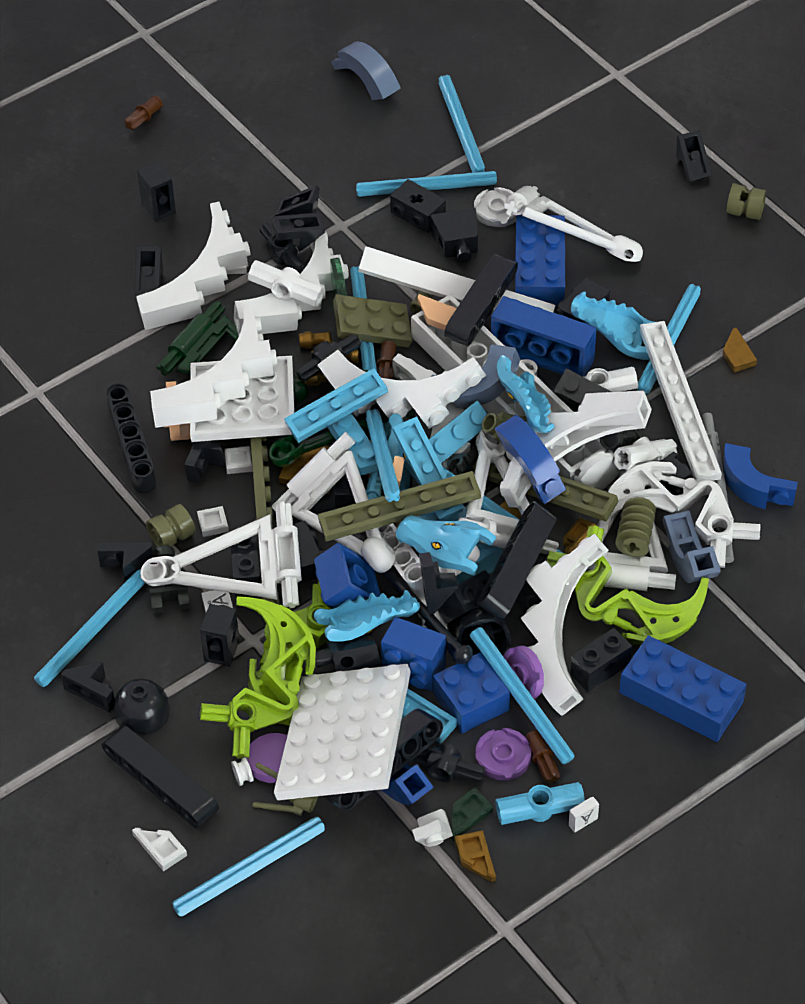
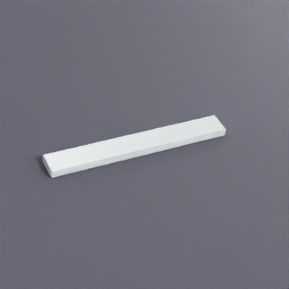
M365 247L358 272L442 298L451 294L459 303H461L475 280L369 247ZM508 290L503 295L554 312V304Z
M665 321L640 324L639 331L693 478L697 482L702 480H721L722 473Z

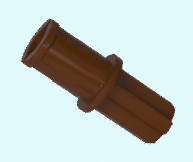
M153 95L143 105H138L136 110L125 118L126 128L134 130L144 121H149L151 115L163 107L162 100L158 96Z
M391 341L381 344L380 359L377 361L378 374L381 378H393V358L395 357L397 345Z
M538 730L529 732L526 738L533 753L532 760L534 764L538 765L544 780L552 784L560 779L559 770L553 759L554 752L548 748L546 741Z

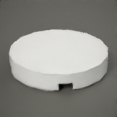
M500 187L494 188L491 191H488V189L482 191L474 201L477 219L491 227H505L513 224L516 221V215L506 214L507 209L504 208L507 198L514 192Z
M611 450L608 453L600 451L590 456L580 466L579 470L581 472L579 476L575 475L574 481L600 490L606 488L620 471L614 464V452Z

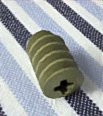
M644 497L630 498L623 505L616 537V546L618 550L627 556L643 557L649 551L653 521L655 520L654 513H656V507L649 499Z

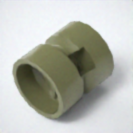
M733 183L726 213L736 216L744 213L746 218L760 221L767 190L756 187L748 190L746 185Z
M181 504L166 510L165 516L157 515L146 521L148 533L157 547L163 545L172 547L177 543V539L183 541L196 533L191 516Z

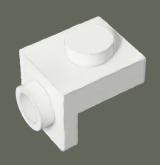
M442 809L419 817L417 819L419 827L412 830L415 841L427 847L441 844L444 839L453 836L446 813Z

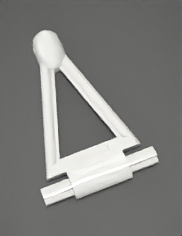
M524 186L511 194L506 200L504 208L507 209L506 214L508 215L523 214L522 216L604 247L609 253L625 261H640L643 256V249L639 243L622 235L614 237L547 197H539L540 193L537 192L538 188L536 186ZM548 209L557 215L565 216V219L574 225L543 214V212ZM629 249L633 251L634 255L629 253Z
M481 430L476 439L479 455L474 474L481 491V498L468 503L466 517L460 518L459 521L474 522L486 528L497 537L491 546L504 549L519 520L481 510L490 463H495L503 480L509 464L504 457L506 450L502 442L499 441V444H497L498 440L494 439L493 435ZM524 496L518 507L521 514L530 505L526 496ZM547 539L540 553L548 555L549 551L557 552L558 542Z
M345 432L328 450L323 447L287 483L289 489L272 505V508L276 511L275 505H279L280 502H285V504L291 503L293 517L300 521H305L307 525L323 533L318 515L309 510L345 474L347 475L355 502L360 503L369 500L353 452L348 451L356 441ZM378 527L366 531L368 538L364 542L352 535L335 539L338 543L364 557L366 562L379 573L388 571L395 562V551L382 539Z
M622 469L620 477L628 470ZM628 490L624 491L625 494L630 493ZM619 511L616 512V514L612 517L608 527V531L611 525L613 524ZM654 521L649 544L650 557H630L625 554L609 552L603 555L612 567V575L604 587L627 588L639 591H647V587L675 590L676 574H666L668 568ZM603 534L602 542L607 534ZM591 564L586 569V571L593 570L595 568V564Z
M280 502L279 505H275L276 528L272 529L271 514L174 557L161 556L151 558L143 564L140 573L141 578L150 586L179 584L278 600L277 584L280 583L283 606L295 608V606L299 605L298 582L301 581L298 530L297 527L293 526L291 503L285 504V502ZM258 534L262 584L181 571V568L254 535Z

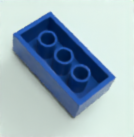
M516 215L515 261L518 262V269L515 275V293L554 304L557 307L565 298V232L522 215ZM549 215L565 222V216Z
M503 296L491 316V333L504 346L515 347L520 360H532L537 366L562 375L567 368L582 377L586 376L594 362L597 327Z
M648 635L622 672L619 693L718 742L744 703L747 684Z

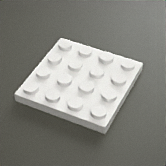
M292 356L277 357V365H273L274 376L249 379V386L245 387L246 397L221 400V408L216 409V420L190 423L191 442L292 435L284 418L295 413ZM220 361L191 363V379L208 371Z

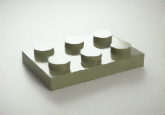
M335 295L333 304L338 338L345 339L350 335H357L360 341L379 344L391 341L397 346H410L412 337L407 304Z

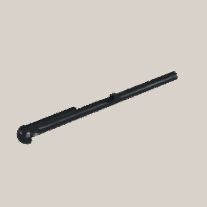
M360 533L352 535L363 542L366 540ZM392 568L382 573L390 581L396 592H400L403 596L404 590H408L410 595L417 599V602L420 604L417 612L425 620L424 625L430 630L446 635V650L453 656V660L458 664L468 663L473 656L472 648L469 645L462 646L434 614H429L426 605Z

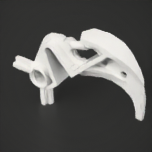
M647 462L636 465L625 472L608 490L609 493L617 495L618 504L606 522L600 520V528L604 529V534H607L612 517L616 512L622 510L624 503L630 498L644 497L653 502L656 508L676 514L686 511L704 495H709L695 523V530L697 536L706 545L713 546L720 568H725L726 546L730 545L732 538L760 539V524L733 523L734 518L717 483L711 480L697 482L693 478L685 480L674 477L672 475L676 474V467L671 462ZM659 481H667L671 485L683 488V494L672 495ZM628 490L630 493L625 494L624 491ZM716 527H723L726 530L724 532L719 533L714 531L713 529Z

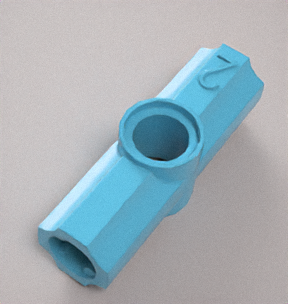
M576 782L552 788L536 785L528 793L495 799L499 823L504 825L528 819L544 822L552 814L570 811V809L584 802L585 799L582 785ZM537 802H543V803H545V804H543V805H538V804H536V803H537Z

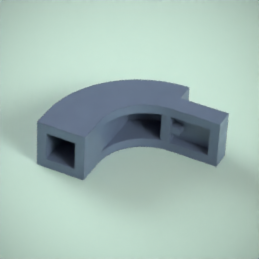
M356 41L338 51V58L331 61L334 70L348 68L354 71L365 84L372 100L384 99L401 89L393 71L384 58L366 43Z
M490 345L487 360L482 367L486 376L477 385L467 389L454 401L457 408H468L477 400L481 405L486 404L506 390L498 376L497 362L501 356H506L511 360V372L516 374L520 358L515 347Z
M690 511L664 516L662 520L670 543L668 549L682 579L687 583L701 581L702 577L709 579L717 577L721 570L713 546L702 548Z

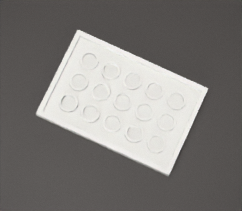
M408 664L302 676L300 690L297 695L299 707L293 711L274 789L277 800L388 789L411 673Z

